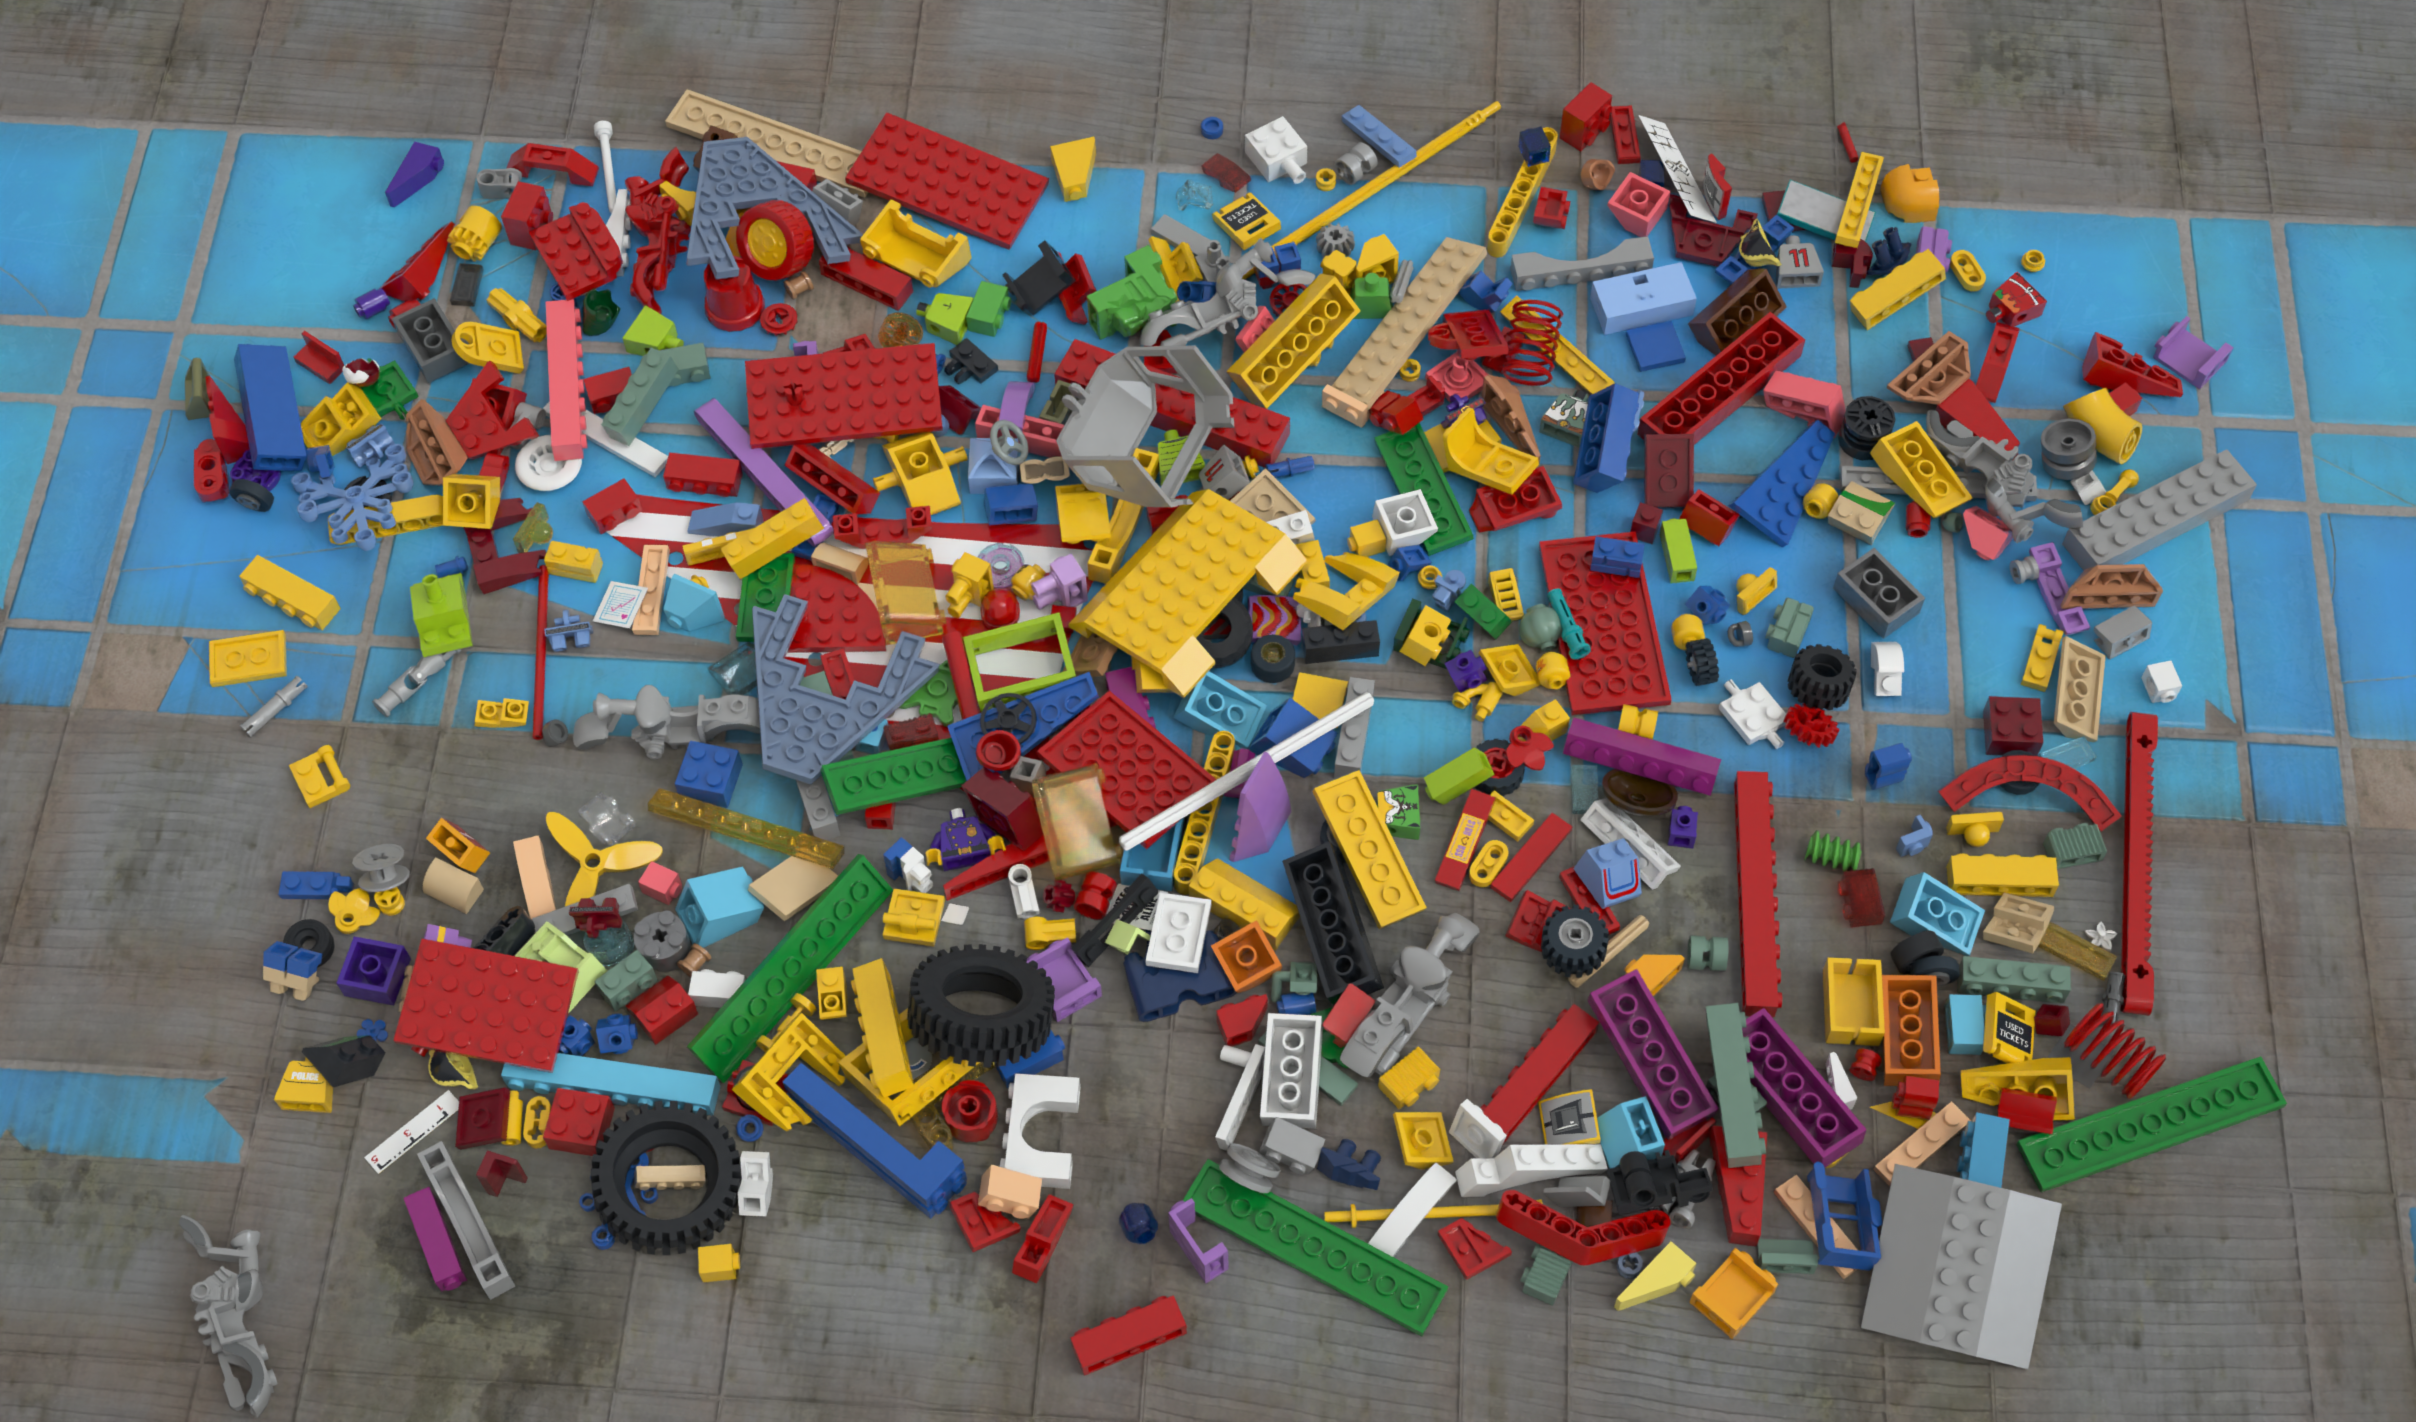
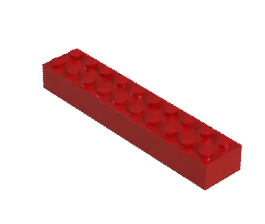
M1074 339L1054 373L1055 385L1058 380L1070 384L1074 382L1081 385L1085 390L1097 367L1114 356L1115 353ZM1145 365V367L1151 372L1178 377L1173 374ZM1155 383L1157 413L1150 426L1164 431L1177 430L1180 437L1189 436L1196 423L1194 394ZM1233 397V404H1229L1230 417H1234V428H1212L1203 445L1215 450H1219L1225 445L1240 456L1242 460H1245V456L1249 455L1250 459L1255 458L1258 466L1266 468V464L1275 463L1290 435V417Z

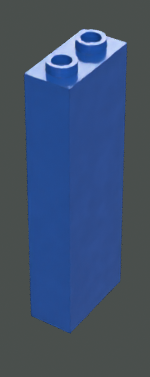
M238 344L234 362L253 470L302 471L306 460V450L286 346Z

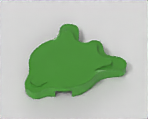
M946 660L940 664L938 673L899 708L907 709L920 706L919 715L921 718L936 717L941 725L945 727L953 724V710L958 702L948 661Z

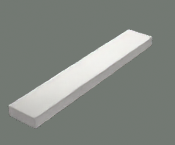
M549 401L543 409L546 411V416L550 418ZM588 410L582 412V416L586 418L587 430L582 431L583 434H586L588 440L655 478L666 466L668 459L666 454L637 438L633 440L630 446L610 438L602 427V418Z

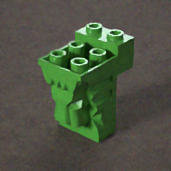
M1149 245L1124 256L1125 278L1087 296L1089 325L1100 340L1112 336L1116 331L1124 337L1133 336L1138 331L1143 330L1148 322V314L1162 309V312L1171 309L1170 305L1177 301L1174 289L1166 285L1165 278L1161 272V257L1157 252H1153Z

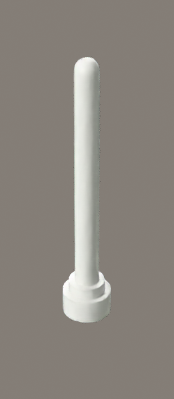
M599 121L594 124V134L600 140L609 212L612 213L616 203V190L609 139L613 131L610 122Z

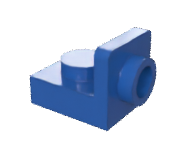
M329 445L307 448L306 458L310 472L319 471L321 478L330 477L335 466Z
M1420 545L1397 548L1388 562V566L1400 572L1398 581H1404L1409 572L1422 570L1424 567L1430 566L1432 562Z

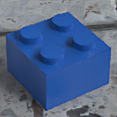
M690 740L675 781L679 798L728 808L743 766L739 750Z

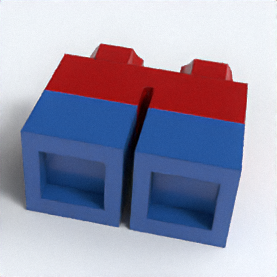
M1295 242L1275 246L1274 250L1271 247L1273 255L1270 256L1271 262H1261L1275 275L1285 270L1301 269V257ZM1256 267L1253 268L1262 289L1271 288L1273 283H1277L1269 279Z

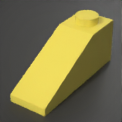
M1670 1242L1616 1299L1614 1308L1620 1311L1675 1292L1681 1285L1686 1287L1695 1277L1693 1271L1696 1262L1673 1242Z

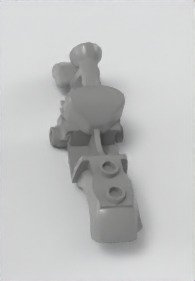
M1260 238L1253 249L1241 256L1236 262L1228 263L1219 270L1216 281L1217 292L1210 300L1200 303L1190 300L1184 303L1181 300L1171 304V309L1162 312V309L1148 314V322L1142 330L1139 344L1152 346L1156 343L1163 329L1172 324H1186L1196 330L1186 335L1180 333L1161 341L1160 346H1186L1187 342L1205 334L1207 335L1214 329L1226 334L1225 324L1228 322L1230 327L1237 329L1239 327L1237 318L1239 317L1249 321L1255 319L1258 314L1255 296L1256 284L1242 279L1243 275L1253 267H1256L1273 282L1278 281L1286 286L1311 284L1315 274L1301 269H1290L1275 275L1261 263L1263 261L1266 263L1271 262L1270 256L1273 255L1269 242L1264 243L1263 239Z

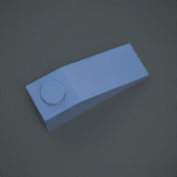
M735 502L692 511L687 532L688 534L720 537L730 532H740L755 528L762 524L764 519L760 505Z

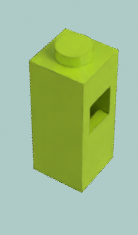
M1673 518L1662 521L1659 535L1670 584L1695 581L1697 564L1687 520Z
M1474 747L1425 776L1424 780L1427 784L1425 790L1431 800H1436L1445 805L1495 774L1486 754Z

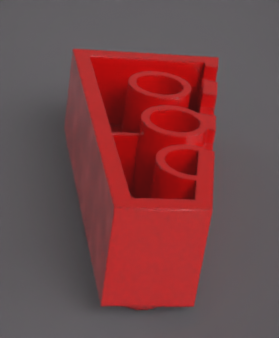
M1712 1126L1709 1142L1710 1147H1712L1713 1160L1716 1162L1718 1190L1723 1205L1722 1210L1728 1242L1756 1247L1761 1236L1766 1154L1762 1155L1761 1165L1728 1168L1723 1129L1721 1126ZM1758 1131L1759 1138H1764L1765 1146H1767V1132Z

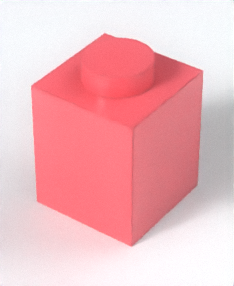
M652 861L638 881L643 894L667 905L671 903L673 898H677L682 890V883L678 873Z

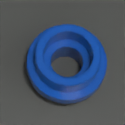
M755 1115L743 1116L737 1123V1134L742 1140L747 1142L758 1140L764 1130L762 1120ZM750 1123L755 1126L753 1133H748L746 1130L747 1125Z

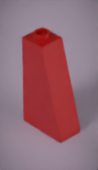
M1971 379L1965 381L1940 405H1937L1936 411L1939 413L1940 423L1946 429L1951 421L1957 420L1971 430L1973 436H1979L1980 438L1983 436L1988 441H1994L1995 444H1998L2003 439H2007L2008 444L2004 447L2006 451H2011L2015 446L2019 447L2020 445L2019 440Z

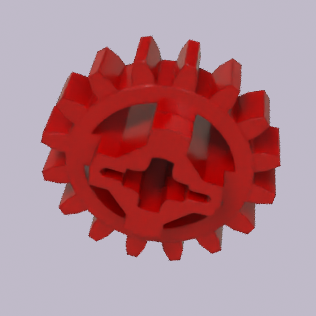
M1805 703L1802 706L1795 704L1794 707L1790 706L1783 720L1786 723L1785 728L1791 730L1790 735H1797L1798 741L1806 742L1809 746L1811 743H1814L1818 748H1820L1821 744L1825 747L1833 744L1839 732V728H1837L1838 723L1831 721L1833 718L1831 715L1826 716L1825 710L1816 709L1813 706L1809 708Z

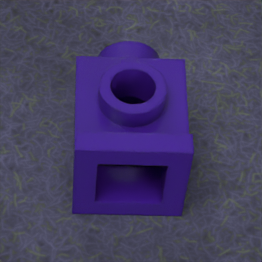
M1679 806L1677 810L1672 809L1669 822L1668 846L1694 848L1697 835L1698 812H1693L1692 808L1688 806Z

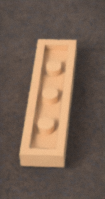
M644 545L638 586L647 587L648 590L633 621L632 631L634 635H659L670 553L668 545Z
M1951 1101L1881 1160L1873 1170L1890 1187L1895 1164L1919 1168L1966 1128L1967 1122L1971 1120Z
M1795 1175L1776 1188L1774 1194L1818 1247L1811 1192L1802 1180ZM1830 1218L1835 1248L1857 1250L1836 1222ZM1833 1266L1843 1279L1858 1270Z

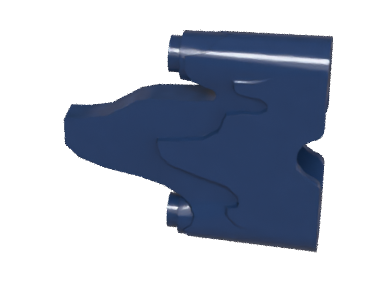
M1145 930L1147 934L1151 935V930ZM1206 931L1198 973L1146 966V956L1150 942L1148 940L1144 958L1137 952L1130 953L1124 957L1123 965L1127 982L1140 1021L1148 1022L1176 1014L1179 1011L1180 1004L1185 1000H1194L1203 1006L1230 998L1237 993L1211 945L1219 941L1214 931Z

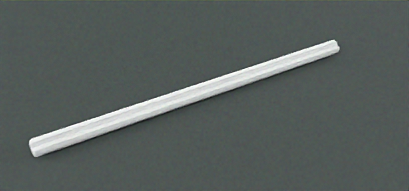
M1365 692L1265 752L1269 753L1274 763L1373 706L1374 698L1369 692ZM1263 753L1119 838L1120 845L1124 850L1133 848L1248 780Z

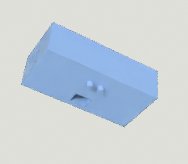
M1682 262L1593 281L1590 296L1604 335L1692 316L1697 299Z

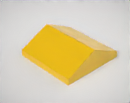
M1519 644L1481 649L1478 652L1502 692L1517 696L1541 685L1538 675Z
M1395 1112L1393 1114L1405 1165L1423 1170L1431 1168L1435 1163L1444 1166L1454 1162L1441 1112Z

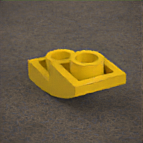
M507 698L503 699V703L478 700L475 726L489 728L526 725L529 701Z

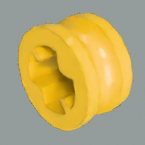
M1328 168L1319 170L1316 174L1317 188L1321 191L1334 189L1336 186V173Z
M1407 359L1400 368V377L1408 382L1417 380L1420 377L1421 366L1418 361ZM1411 367L1414 373L1409 374V371H1406V369Z

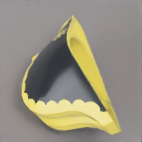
M1755 219L1750 231L1740 237L1742 240L1739 246L1741 256L1747 264L1753 267L1782 265L1773 253L1759 220Z
M435 1050L429 1051L431 1057L428 1068L433 1081L442 1086L454 1087L463 1085L468 1089L478 1088L474 1070L468 1057Z

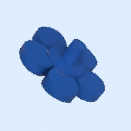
M366 1019L361 1024L363 1029L358 1030L356 1033L357 1036L370 1035L376 1042L377 1040L383 1042L388 1037V1033L384 1030L386 1024L382 1020H377L373 1025L372 1020Z

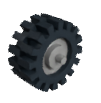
M1705 638L1687 642L1685 649L1687 654L1686 661H1688L1687 667L1690 670L1693 683L1696 686L1717 682L1719 678L1718 659L1711 640Z

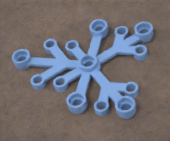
M393 444L385 450L387 460L383 464H381L378 457L368 459L366 466L371 473V477L362 486H352L347 490L335 488L333 484L336 480L333 473L330 477L321 478L319 476L321 484L313 482L309 473L301 472L294 475L291 479L295 491L301 494L298 498L300 504L297 507L300 518L305 522H313L318 518V514L340 508L328 518L331 528L334 529L331 533L334 542L341 544L347 541V532L357 522L359 531L354 535L357 546L364 551L373 549L377 540L373 530L368 527L367 519L380 522L384 529H390L396 524L393 514L390 513L393 509L390 500L374 497L396 490L400 493H408L413 488L414 482L407 466L403 464L407 456L403 445ZM392 477V483L373 488L380 480ZM327 496L339 498L320 505H316L315 500ZM363 505L377 508L378 512L365 509ZM354 508V512L344 521V517Z

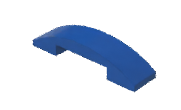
M1775 215L1762 227L1773 253L1779 249L1794 230L1793 226L1778 215ZM1739 252L1734 258L1732 256L1728 257L1715 269V273L1730 284H1733L1748 269H1758L1759 267L1747 264Z

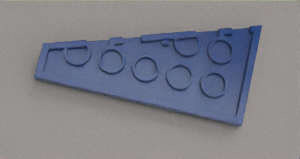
M1819 420L1812 422L1728 506L1781 547L1788 545L1804 508L1803 498L1815 483L1835 433Z
M1090 672L1024 696L1032 703L1036 711L1037 722L1035 732L1024 743L1020 744L1021 756L1026 755L1099 698ZM1016 699L1004 705L1007 709H1014L1022 700ZM1027 706L1020 714L1019 719L1031 725L1032 715L1030 708ZM996 707L987 710L984 722L998 717L999 713ZM981 713L948 725L966 781L984 767L980 765L976 758V746L984 736L980 726ZM1000 727L986 729L988 733L996 730H1002V728ZM1018 729L1012 730V734L1017 740L1027 733Z

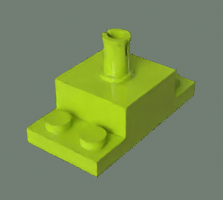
M461 573L442 578L429 574L422 579V582L410 586L413 618L419 633L423 657L473 646L465 585Z

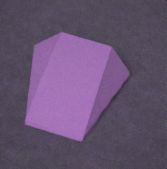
M1265 751L1240 793L1237 811L1239 818L1235 823L1234 829L1239 834L1232 841V847L1235 848L1230 854L1229 860L1232 862L1269 852L1291 813L1290 800L1284 781L1270 754Z

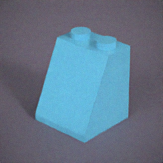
M743 867L687 879L675 910L683 922L692 944L695 943L704 948L758 922L764 909V904L748 891L749 884L753 881Z

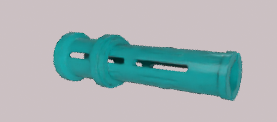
M1558 588L1549 591L1547 598L1559 616L1562 628L1561 637L1564 642H1567L1571 659H1580L1587 656L1591 651V647L1583 638V629L1576 625L1562 590Z

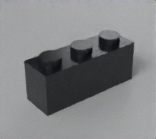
M1377 620L1354 622L1344 630L1335 625L1303 628L1302 645L1305 664L1378 657L1380 638Z

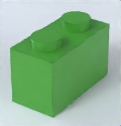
M981 281L966 316L968 331L995 337L997 330L1003 326L1005 310L1008 311L1011 306L1008 287Z

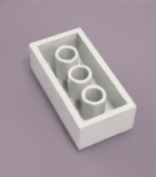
M1268 1013L1260 1111L1262 1126H1269L1278 1117L1300 1128L1316 1129L1323 1036L1322 1016Z

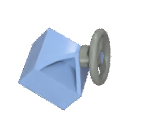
M999 420L993 424L990 438H970L968 468L970 494H985V488L1019 484V464H1022L1028 456V443L1021 429L1008 420ZM1000 429L1002 432V436L997 438V433ZM1009 429L1015 433L1017 438H1013L1010 435Z

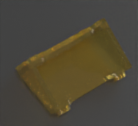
M886 541L865 542L886 645L897 643L902 631L923 638L942 635V625L947 623L944 609L939 610L929 564L934 563L931 548L926 549L925 544Z
M1097 763L1040 776L1032 780L1036 806L1056 881L1121 864L1123 848L1120 843L1116 844L1115 839L1112 837L1101 792L1102 783H1106L1103 768H1098Z

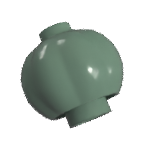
M1538 604L1528 608L1527 613L1523 615L1519 624V634L1522 641L1530 647L1541 648L1542 652L1553 650L1556 647L1555 643L1558 642L1562 635L1560 619L1553 608L1546 607L1545 604Z

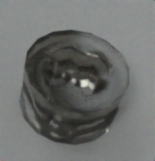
M1225 918L1216 926L1214 934L1217 935L1220 941L1240 930V928L1234 921Z

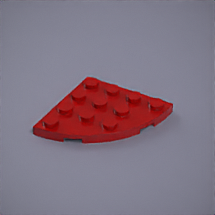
M794 564L790 596L808 601V606L788 649V653L833 652L843 648L845 652L886 651V637L880 614L869 596L858 585L843 575L826 568L807 564Z

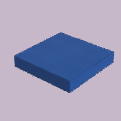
M1672 321L1626 331V337L1640 372L1685 362L1686 356Z

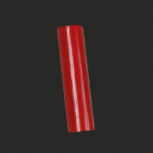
M959 631L948 633L942 637L963 720L981 713L976 696L964 639Z

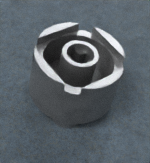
M666 910L650 914L635 925L634 944L636 949L653 969L659 972H670L679 968L677 966L678 961H683L691 949L688 933L679 917Z

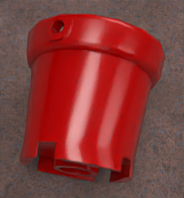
M734 256L739 267V276L716 279L709 264H707L704 270L706 287L705 314L711 324L718 329L729 332L742 331L752 327L760 320L761 314L765 310V299L759 285L754 283L749 266L744 263L742 258Z

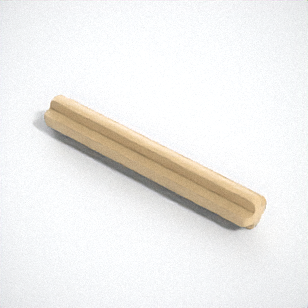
M1643 915L1637 916L1608 941L1604 962H1601L1600 968L1648 928L1649 921ZM1593 968L1592 974L1587 976L1586 973H1583L1581 978H1576V974H1571V977H1568V981L1575 988H1578L1598 970Z

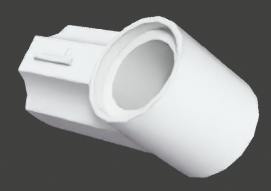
M1014 865L1008 873L1009 885L1012 891L1017 918L1026 920L1039 914L1030 868L1026 865ZM1018 877L1026 878L1022 883L1014 881Z

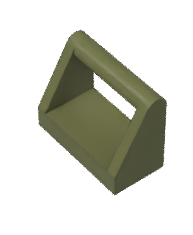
M200 358L192 359L185 375V415L188 420L207 418L211 414L208 406V401L210 400L207 394L205 379L206 376L210 375Z

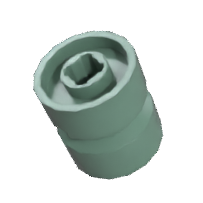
M1689 936L1687 950L1688 969L1703 970L1708 966L1711 971H1726L1728 962L1727 937H1712L1710 940H1707L1705 936Z

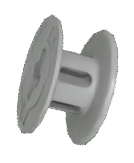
M381 844L358 853L353 858V866L358 870L368 871L359 879L358 886L367 892H380L395 888L404 883L409 878L410 871L405 866L395 864L404 856V849L396 844Z

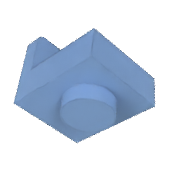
M1921 815L1914 818L1911 826L1913 832L1900 837L1896 847L1900 857L1908 854L1911 856L1916 855L1925 847H1928L1933 831L1930 824L1924 821Z

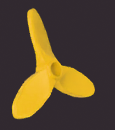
M548 812L546 815V824L556 842L581 866L570 887L565 906L577 903L581 898L595 896L599 876L604 872H625L649 865L651 861H657L663 853L662 847L659 844L650 841L620 843L600 851L594 849L584 833L565 816L556 812ZM591 859L600 861L599 865L594 868L588 867L587 863Z

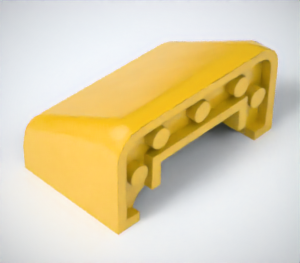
M893 200L887 203L860 238L863 253L867 257L875 258L921 281L929 288L941 285L967 266L972 258L967 236L957 233L955 237L949 234L947 238H944L914 223L910 214L904 216L899 211L900 203Z

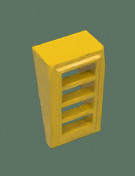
M1509 568L1490 572L1488 584L1494 604L1502 611L1506 608L1515 607L1516 610L1504 613L1512 621L1522 619L1524 613L1513 569ZM1510 589V591L1499 593V590ZM1513 598L1511 601L1501 602V600Z

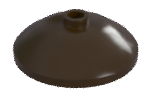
M1618 769L1609 771L1603 777L1601 787L1606 798L1614 806L1629 814L1646 817L1659 816L1671 811L1676 806L1678 793L1671 784Z

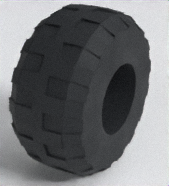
M1235 597L1215 617L1225 620L1230 625L1231 633L1229 637L1219 643H1211L1205 640L1201 633L1196 638L1215 660L1213 668H1222L1236 663L1246 654L1252 641L1253 623L1246 607Z

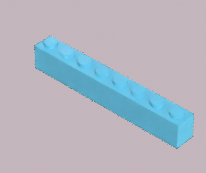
M561 1053L557 1055L553 1073L504 1064L501 1074L505 1084L509 1088L518 1091L526 1088L533 1089L540 1094H549V1092L556 1093L557 1088L610 1096L612 1103L621 1106L627 1105V1103L637 1104V1106L647 1104L648 1109L655 1107V1102L662 1101L663 1108H670V1101H678V1109L683 1110L685 1103L693 1104V1113L696 1114L699 1108L707 1111V1115H714L721 1087L717 1076Z

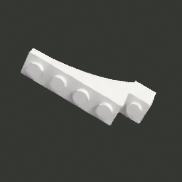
M618 189L615 206L606 224L619 247L623 259V264L616 273L617 277L624 276L625 267L629 265L626 250L630 249L631 242L628 230H632V222L625 211L627 205H631L627 189Z
M1601 1144L1510 1145L1495 1158L1470 1159L1456 1170L1455 1174L1461 1197H1484L1496 1191L1546 1179L1585 1174H1602L1608 1168Z

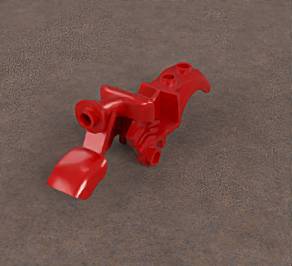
M677 147L672 149L664 158L660 167V179L652 183L639 176L629 177L625 180L626 188L630 192L631 204L625 208L626 214L638 233L649 238L648 246L640 247L636 250L638 257L637 263L633 267L634 275L633 283L630 285V293L632 297L637 298L643 307L648 306L659 314L662 313V310L656 303L654 291L666 289L668 274L672 268H675L677 254L688 250L686 246H680V243L684 240H689L688 235L691 231V226L687 222L673 216L679 209V204H677L675 199L670 196H659L661 195L660 184L668 181L675 187H679L683 177L689 170Z

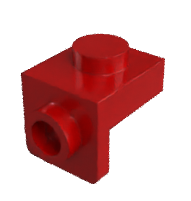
M1431 375L1427 377L1424 387L1407 397L1416 400L1422 416H1425L1444 404L1445 388L1440 381H1436Z

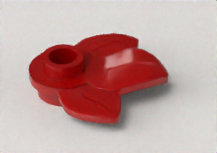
M1522 725L1515 727L1511 731L1509 736L1511 744L1506 750V757L1513 768H1517L1524 763L1526 767L1540 771L1543 770L1545 765L1544 752L1551 750L1554 745L1547 735L1533 733L1529 727ZM1518 737H1523L1525 741L1519 740Z

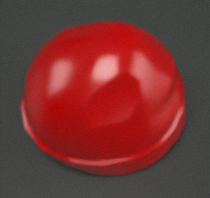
M1003 588L993 589L984 596L981 604V618L988 629H997L1016 624L1019 621V602L1010 590Z
M1003 730L987 733L979 740L976 746L977 761L985 768L994 771H1006L1013 768L1021 756L1020 744L1012 733Z

